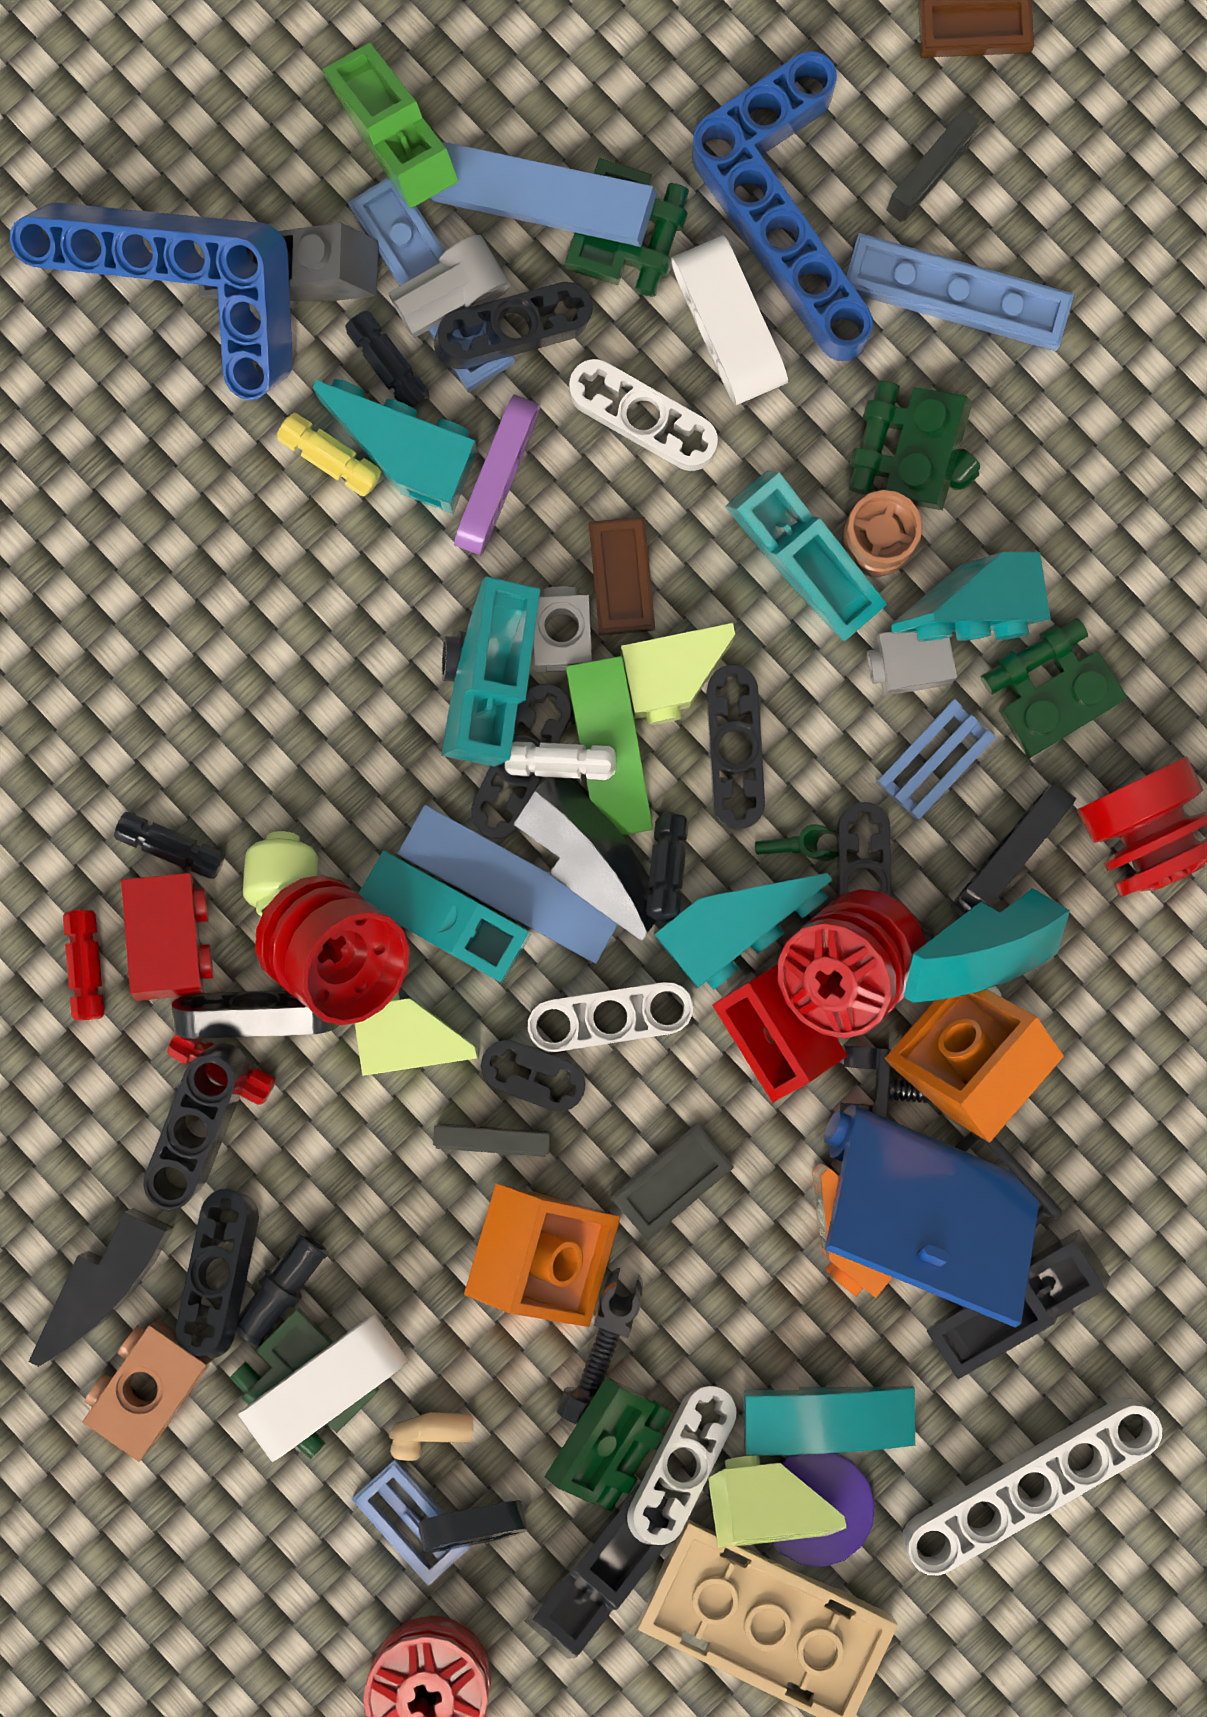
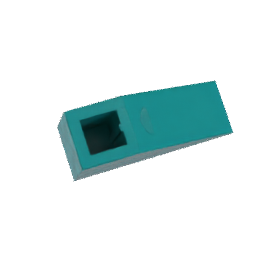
M334 379L332 385L318 380L315 381L313 389L319 402L371 461L379 467L380 471L401 495L454 514L478 453L475 440L468 438L470 434L468 429L444 419H439L437 425L416 418L417 411L414 408L396 400L386 399L384 405L363 398L364 390L340 379Z
M1000 552L960 564L891 624L892 633H917L918 642L949 638L953 636L952 632H956L957 641L988 637L991 635V631H994L996 640L1028 635V625L1051 619L1040 552Z
M384 850L358 893L367 902L372 903L400 926L502 984L505 982L531 936L527 930Z
M828 873L702 897L655 933L654 937L696 989L707 982L714 990L740 969L733 960L751 946L759 954L784 934L777 925L794 910L801 918H804L824 902L828 896L822 888L832 881V878Z

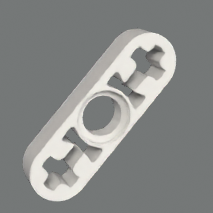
M598 359L587 360L579 364L572 372L569 382L570 397L579 411L683 470H700L706 467L714 458L718 438L714 426L707 419L605 361ZM597 375L603 376L605 378L604 389L617 398L620 395L621 387L628 389L629 392L622 398L619 404L617 416L608 413L613 408V401L607 397L596 394L592 400L586 399L585 386L580 382L583 379L593 381ZM638 401H648L654 404L660 414L658 423L648 430L634 428L627 419V411L632 404ZM669 415H673L678 418L674 423L673 430L688 437L694 430L703 434L701 444L707 449L704 452L694 450L690 456L681 453L683 442L668 433L665 444L657 441V439L664 433Z
M715 1386L700 1387L690 1391L683 1398L628 1510L627 1521L629 1529L639 1541L652 1545H664L675 1540L683 1530L736 1420L735 1403L725 1390ZM713 1399L716 1401L714 1412L720 1415V1420L718 1423H707L704 1426L698 1439L709 1441V1445L705 1449L698 1441L682 1438L680 1434L683 1428L688 1433L696 1432L702 1415L695 1410L696 1404L708 1403ZM678 1448L688 1449L692 1452L697 1462L694 1476L683 1483L674 1480L667 1468L670 1454ZM658 1480L665 1488L675 1492H682L684 1496L681 1502L677 1498H668L662 1515L669 1520L668 1526L666 1528H655L650 1533L647 1530L650 1521L647 1517L643 1516V1512L646 1507L657 1508L663 1499L665 1492L654 1489Z

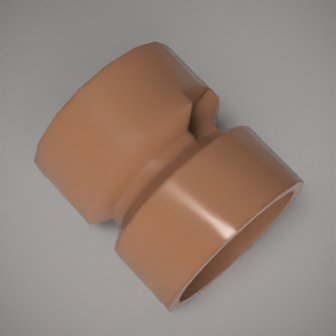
M880 490L869 493L856 503L842 531L841 545L864 575L882 577L893 574L906 564L921 539L923 524L919 510L909 498L899 492Z

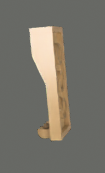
M687 1519L670 1555L665 1558L656 1576L651 1596L637 1623L638 1630L816 1717H855L898 1627L892 1614L838 1588L789 1569L744 1546L726 1547L748 1558L746 1565L743 1566L721 1555L725 1548H718L715 1532ZM832 1599L852 1609L848 1617L825 1606V1603L828 1604L829 1600ZM684 1630L695 1635V1638L707 1641L708 1644L705 1651L683 1641L682 1634ZM788 1681L798 1685L804 1691L812 1692L811 1697L786 1687Z

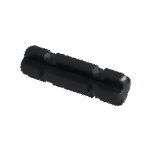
M367 310L362 311L351 318L345 325L347 335L357 348L363 347L362 355L388 390H395L393 393L395 395L394 398L415 410L424 405L429 399L428 389L418 376H412L411 366L386 333L381 335V326L371 312Z
M130 812L123 813L115 828L114 837L116 840L135 848L140 845L142 846V851L185 869L187 866L192 867V872L209 879H215L224 862L225 854L221 850L204 843L198 846L197 840L154 822L152 825H148L147 819Z
M673 812L662 813L661 817L656 819L654 840L658 842V845H653L648 887L653 891V894L647 895L646 913L650 919L660 920L661 922L672 921L680 914L681 894L677 892V889H682L686 845L682 843V840H687L689 822L684 815L674 814Z

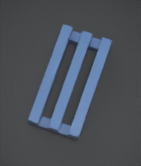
M956 699L940 713L876 782L916 821L931 808L996 738L989 730L986 731L972 714L969 715L962 709L963 706ZM954 718L960 724L957 730L900 789L893 782L894 779L938 732ZM970 733L977 741L923 799L916 804L910 798L912 793Z
M393 1459L386 1468L373 1477L364 1488H361L352 1497V1501L429 1586L471 1546L432 1553L438 1561L432 1566L428 1564L371 1499L378 1491L420 1540L418 1523L421 1520L388 1484V1481L394 1477L429 1518L445 1514L398 1459Z

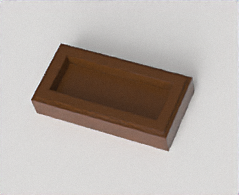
M919 0L918 2L921 58L1032 53L1034 48L1032 0Z
M645 517L589 522L599 636L655 631Z

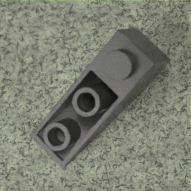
M342 222L279 231L286 242L288 252L290 301L331 302L377 296L378 240ZM246 247L248 257L258 265L255 254ZM201 248V249H200V256H201L203 259H205L204 252H203V250H202V248ZM199 285V297L203 299H218V289L216 286Z

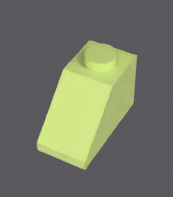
M733 623L622 645L620 654L623 658L634 719L646 717L648 725H658L681 719L680 710L691 706L732 644L735 636Z
M399 991L383 1010L363 1022L355 1023L362 1076L479 1058L478 1047L414 999L400 1000Z
M758 1455L736 1457L725 1460L726 1469L708 1477L718 1548L828 1536L846 1529L845 1516L781 1463L761 1465Z

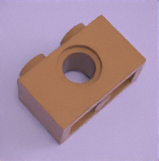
M159 1319L150 1324L146 1330L139 1325L134 1328L117 1353L125 1361L116 1374L111 1378L104 1373L84 1400L92 1408L82 1423L138 1462L151 1451L214 1360V1358L209 1359L191 1355L178 1344L175 1330ZM145 1372L155 1379L158 1392L154 1400L144 1401L134 1395L131 1389V1379L134 1373Z

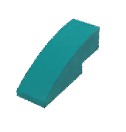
M765 471L725 506L773 566L841 640L846 641L887 605L821 518L811 514L780 472Z
M485 577L482 580L457 668L441 756L494 767L510 760L517 705L526 700L540 596L539 588L491 577Z
M1031 888L1001 913L980 902L913 954L903 997L914 1003L971 994L1009 982L1037 968L1058 953L1070 910L1034 888Z
M914 1386L799 1387V1390H744V1450L746 1456L824 1454L916 1446Z

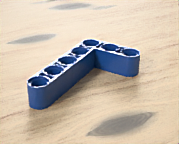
M816 51L804 52L795 56L706 116L697 125L693 135L692 163L696 172L821 350L834 360L849 361L858 357L865 349L873 328L871 312L762 157L769 150L820 117L830 106L837 81L835 66L824 54ZM804 77H811L822 84L823 90L816 94H806L797 87L796 82ZM766 108L776 114L778 120L770 125H759L750 118L749 114L755 109ZM721 139L731 146L732 151L725 156L715 157L708 154L704 150L703 145L709 140ZM743 184H753L762 190L764 197L759 201L747 203L736 195L735 190ZM784 229L794 236L796 243L788 248H777L768 241L766 235L772 230ZM807 274H816L825 280L828 289L820 294H810L801 288L798 280ZM839 319H847L858 327L860 335L853 340L839 339L833 334L831 324Z
M49 203L14 222L10 230L9 239L12 250L18 259L32 267L216 286L218 289L223 376L230 391L239 398L246 400L258 399L285 380L292 371L293 351L288 252L284 238L273 226L259 222L67 203ZM42 228H43V229L46 231V233L48 234L49 240H47V238H46L45 235L43 234ZM92 232L99 239L101 247L95 242ZM143 237L148 240L153 253L146 248ZM194 242L202 248L205 259L196 251ZM246 247L253 251L258 265L250 260ZM249 303L257 309L261 321L253 315ZM252 359L260 364L264 375L257 371Z

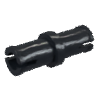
M299 1232L296 1240L272 1271L266 1270L259 1278L258 1282L261 1287L240 1313L236 1332L248 1342L261 1346L264 1338L287 1307L294 1308L300 1301L302 1295L299 1291L322 1260L329 1255V1252L326 1251L327 1249L310 1235Z

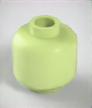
M286 831L268 833L266 840L256 842L246 851L243 897L251 906L256 907V913L262 916L266 906L282 889L301 878L318 876L319 859L317 853L312 847L300 842V837L297 834Z

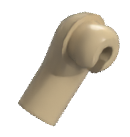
M429 1412L398 1422L389 1434V1438L393 1439L390 1448L391 1455L394 1459L414 1461L422 1454L421 1442L470 1443L474 1426L472 1415Z

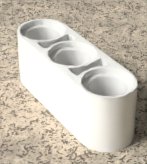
M722 235L671 257L673 271L733 404L736 406L787 384L788 377L783 361L726 237Z
M666 982L554 999L540 1003L532 1010L528 1019V1032L531 1040L539 1048L553 1052L667 1035L682 1030L689 1023L693 1015V1002L690 994L682 986ZM661 992H671L681 999L683 1013L674 1024L662 1025L652 1017L650 1004L653 998ZM616 1001L625 1008L627 1022L621 1031L615 1034H606L595 1026L593 1020L596 1007L602 1002ZM551 1009L564 1012L571 1023L568 1036L558 1043H550L544 1040L537 1029L540 1016Z
M373 1314L238 1413V1416L271 1462H274L395 1374L409 1360L376 1314Z

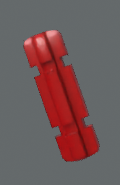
M90 909L70 910L63 915L64 935L69 936L70 943L65 944L69 989H74L75 996L70 997L71 1016L76 1021L97 1020L104 1015L103 995H98L97 988L102 986L99 944L98 941H93V933H97L96 914Z
M175 1034L168 1046L167 1053L172 1058L186 1065V1063L192 1062L214 1044L212 1042L202 1043L203 1038H183ZM206 1063L208 1078L222 1086H227L228 1078L225 1070L216 1063ZM258 1068L254 1069V1071L249 1069L241 1096L257 1105H261L270 1096L276 1080Z

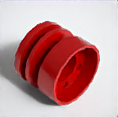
M1187 756L1077 809L1093 843L1120 837L1124 848L1103 863L1106 870L1110 871L1132 862L1136 872L1114 884L1120 897L1135 892L1158 890L1204 868L1207 864V838L1199 841L1195 833L1196 830L1207 825V812L1187 817L1183 809L1185 804L1193 800L1204 790Z
M324 875L306 877L285 887L266 906L256 928L255 952L262 970L325 1022L343 1026L363 1022L380 1012L398 993L408 971L409 946L403 929L388 915L372 903L367 902L344 882Z
M865 889L842 893L786 941L778 959V984L786 1004L802 1023L823 1035L839 1038L863 1035L880 1023L895 1008L896 1004L904 998L913 954L926 944V940L919 922L904 904L887 894Z
M430 1615L406 1621L388 1634L376 1652L368 1674L363 1697L366 1717H485L492 1679L488 1653L475 1633L456 1620ZM424 1684L428 1692L439 1691L435 1705L429 1706L425 1698L415 1700L419 1685Z

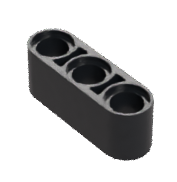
M226 1043L212 1045L190 1062L184 1072L144 1176L143 1186L146 1196L151 1203L161 1209L174 1210L181 1208L202 1189L209 1177L249 1072L247 1058L234 1045ZM206 1063H216L225 1070L228 1078L227 1086L216 1085L210 1081L206 1074ZM186 1115H194L203 1120L207 1128V1137H198L189 1131L185 1121ZM166 1167H174L180 1170L186 1177L187 1187L179 1188L171 1184L166 1175Z

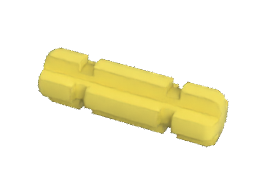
M297 413L291 414L283 421L277 433L279 442L294 452L297 448L301 449V456L338 481L343 477L347 480L345 486L360 496H366L374 489L381 476L379 467L365 458L361 462L355 459L357 457L355 451L320 428L317 432L313 431V424Z

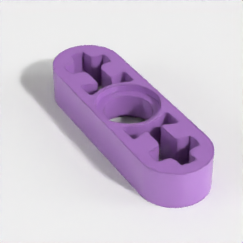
M515 394L511 397L461 519L454 546L480 556L484 553L533 433L541 404Z

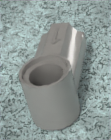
M474 235L458 242L443 253L439 258V264L389 292L392 303L413 338L440 324L442 319L449 313L497 300L510 288L511 284L481 235Z

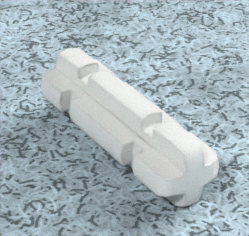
M515 741L512 743L511 758L505 762V769L511 775L529 776L530 772H535V775L540 777L580 779L581 774H586L588 779L607 780L616 771V752L610 746L592 745L591 749L586 750L584 745L540 743V747H535L533 742Z

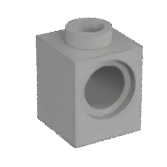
M575 587L543 589V597H539L534 634L536 673L566 672V666L592 662L589 595H577V588ZM559 615L571 617L578 625L577 634L567 642L552 640L545 631L548 622L552 618Z
M891 631L880 633L874 640L875 649L867 651L871 681L873 684H882L884 697L947 686L957 678L950 637L935 641L918 642L917 633H892Z

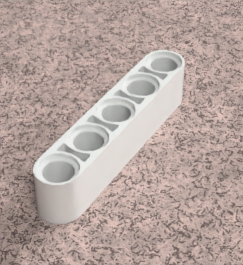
M1120 1398L1106 1404L915 1515L907 1522L903 1530L902 1543L905 1552L914 1566L927 1575L939 1576L948 1573L1149 1456L1158 1448L1162 1439V1427L1159 1418L1150 1409L1133 1399ZM1130 1414H1140L1143 1420V1430L1140 1436L1129 1442L1121 1441L1118 1435V1426L1121 1420ZM1081 1443L1092 1444L1094 1457L1091 1464L1082 1470H1071L1068 1465V1455L1071 1449ZM1031 1472L1043 1474L1044 1488L1042 1492L1032 1499L1020 1498L1017 1492L1020 1479ZM985 1501L994 1504L995 1515L992 1522L982 1528H973L968 1525L967 1514L975 1503ZM929 1531L943 1533L945 1535V1545L940 1553L932 1557H925L917 1553V1542L924 1533Z

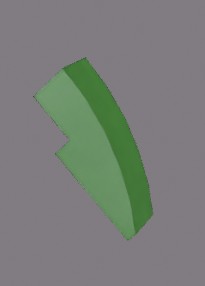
M371 43L322 69L325 78L360 136L410 209L459 182L447 148L422 118L416 100Z
M622 656L566 666L579 745H584L586 750L591 749L592 745L610 746L616 752V771L611 778L607 780L588 779L585 774L589 799L612 822L622 836L653 830Z

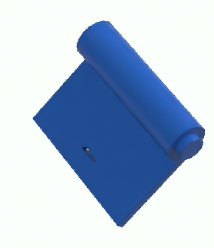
M853 1104L848 1106L844 1112L836 1111L827 1125L824 1142L830 1145V1157L841 1161L842 1166L825 1250L1015 1328L1020 1325L1039 1201L1010 1170Z

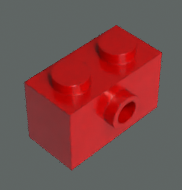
M191 873L122 879L121 888L130 994L134 1000L143 1001L203 995V979L213 978L210 944L200 945L198 923L208 922L205 888L195 889V882Z
M778 964L712 1004L772 1103L810 1083L848 1056L837 1037L823 1035L802 1023L789 1008L778 984Z

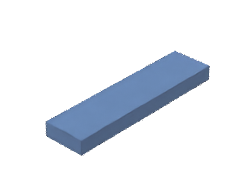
M443 142L459 182L432 196L431 200L433 202L639 247L642 246L657 195L653 186Z
M386 178L348 202L349 209L365 234L378 240V254L399 286L439 264V258L445 253V250L416 206L411 209L389 178ZM483 321L484 324L480 334L463 337L459 329L454 330L449 343H459L463 351L468 350L473 338L487 334L486 321ZM439 324L428 330L433 340ZM513 356L467 369H452L467 393L514 365L515 359Z
M862 233L858 234L846 275L862 297L1053 351H1057L1060 347L1074 293Z
M424 805L397 853L402 858L594 964H597L618 926L616 922L550 876L548 872L427 805Z

